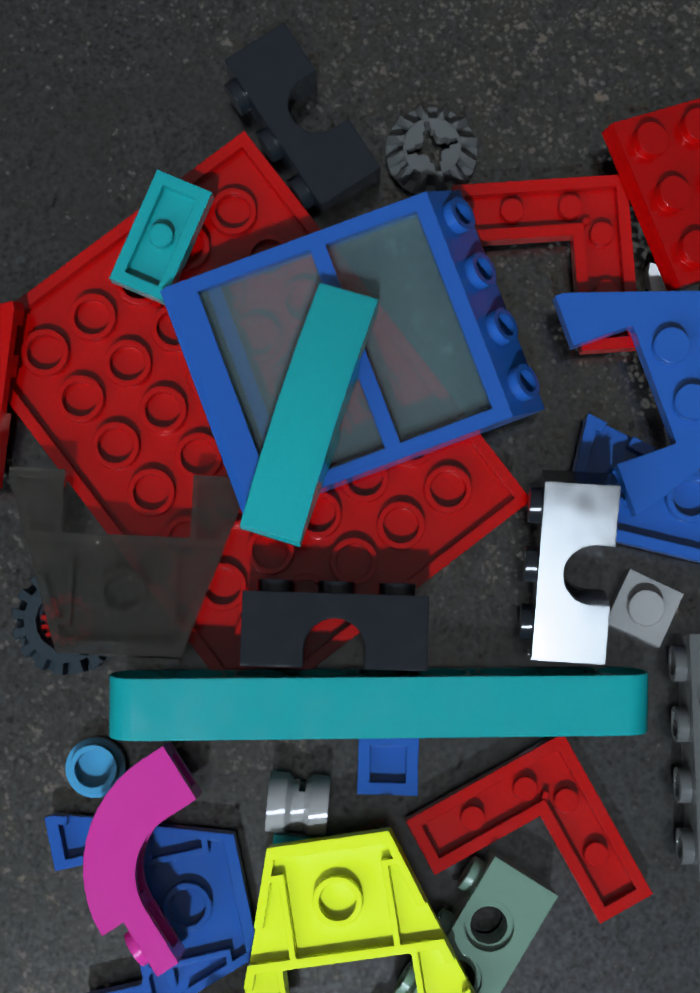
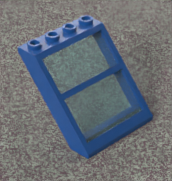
M461 190L425 191L172 284L160 291L242 514L277 400L319 282L378 299V313L359 362V376L340 425V439L320 493L545 409L539 394L538 378L532 368L528 366L517 337L518 328L516 321L506 309L496 283L495 267L489 257L485 255L475 229L474 213L470 205L464 200Z

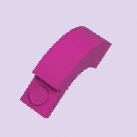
M171 741L128 769L107 792L90 824L83 855L84 890L92 918L101 936L124 923L128 929V932L124 934V939L132 956L141 966L149 963L157 977L178 964L186 949L149 890L144 872L145 850L150 836L157 825L195 801L203 792Z

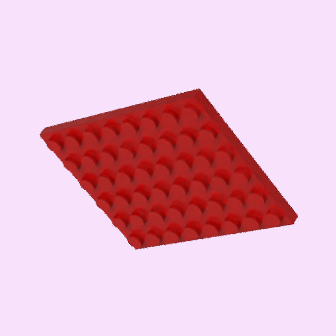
M245 131L241 132L180 178L212 192L214 200L178 282L321 230ZM138 209L16 300V302L23 303L24 318L23 326L17 325L14 355H19L16 377L11 378L8 403L209 669H313L360 633V631L346 620L337 618L326 619L315 625L307 636L303 667L240 666L243 590L257 591V579L294 580V592L318 593V581L355 582V594L379 595V583L416 584L417 589L528 503L529 496L482 435L479 434L320 493L300 547L241 529L240 522L243 514L166 306L113 284L109 279L138 214ZM336 248L328 250L342 289L374 298ZM312 256L222 289L270 420L272 419L292 356L319 282L322 283ZM378 303V313L367 340L365 351L400 443L468 418ZM358 379L340 425V439L329 469L384 449Z

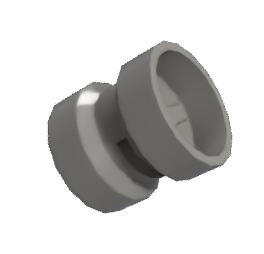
M271 770L265 831L284 833L289 828L300 826L307 835L325 837L331 776L313 774L306 782H303L301 779H295L290 772Z

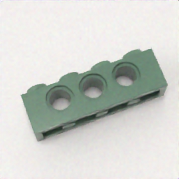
M489 847L483 859L474 856L462 872L457 888L463 892L451 912L442 908L436 916L458 960H462L471 966V973L468 979L475 993H501L558 898L551 885ZM491 906L499 909L502 912V921L495 931L482 934L470 927L472 916L480 908ZM412 960L400 975L393 993H418Z

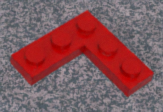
M619 174L452 185L451 190H461L464 200L470 205L474 213L475 229L482 246L570 241L574 293L637 292L630 204ZM629 331L578 347L579 355L636 351Z
M549 737L405 818L406 824L434 875L540 816L600 924L653 894L566 737Z

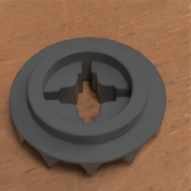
M420 104L414 111L409 112L405 116L400 115L387 136L385 154L388 169L401 187L415 195L425 191L451 190L452 185L465 184L475 168L477 161V137L474 136L468 126L466 117H459L449 111L446 105L437 108L425 107ZM425 130H429L430 136H433L436 144L446 143L447 146L449 145V148L441 151L439 171L437 172L434 163H430L428 155H417L415 153V150L423 147Z

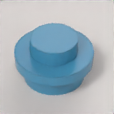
M103 737L85 739L76 744L70 751L65 765L66 777L71 787L79 794L90 798L104 797L115 782L126 772L125 756L119 746L109 739Z

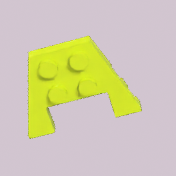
M391 827L271 844L266 849L254 922L255 933L250 963L247 966L244 983L245 993H290L287 970L402 954H411L418 993H475Z

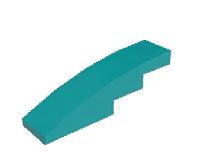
M319 282L270 422L240 522L241 529L298 547L301 546L340 439V425L359 376V362L378 313V299Z

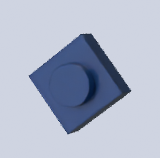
M419 738L358 739L357 794L418 796Z

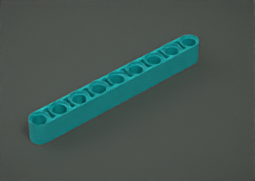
M632 667L427 668V671L368 670L365 668L126 670L109 674V737L120 741L642 735L648 731V671Z

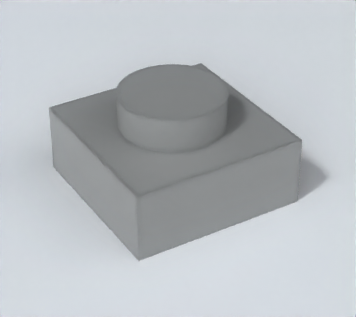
M626 569L610 602L609 626L648 645L660 648L684 594L632 569Z

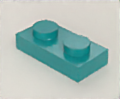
M157 169L109 277L111 282L165 305L160 291L167 286L178 283L213 203L214 197L212 192Z

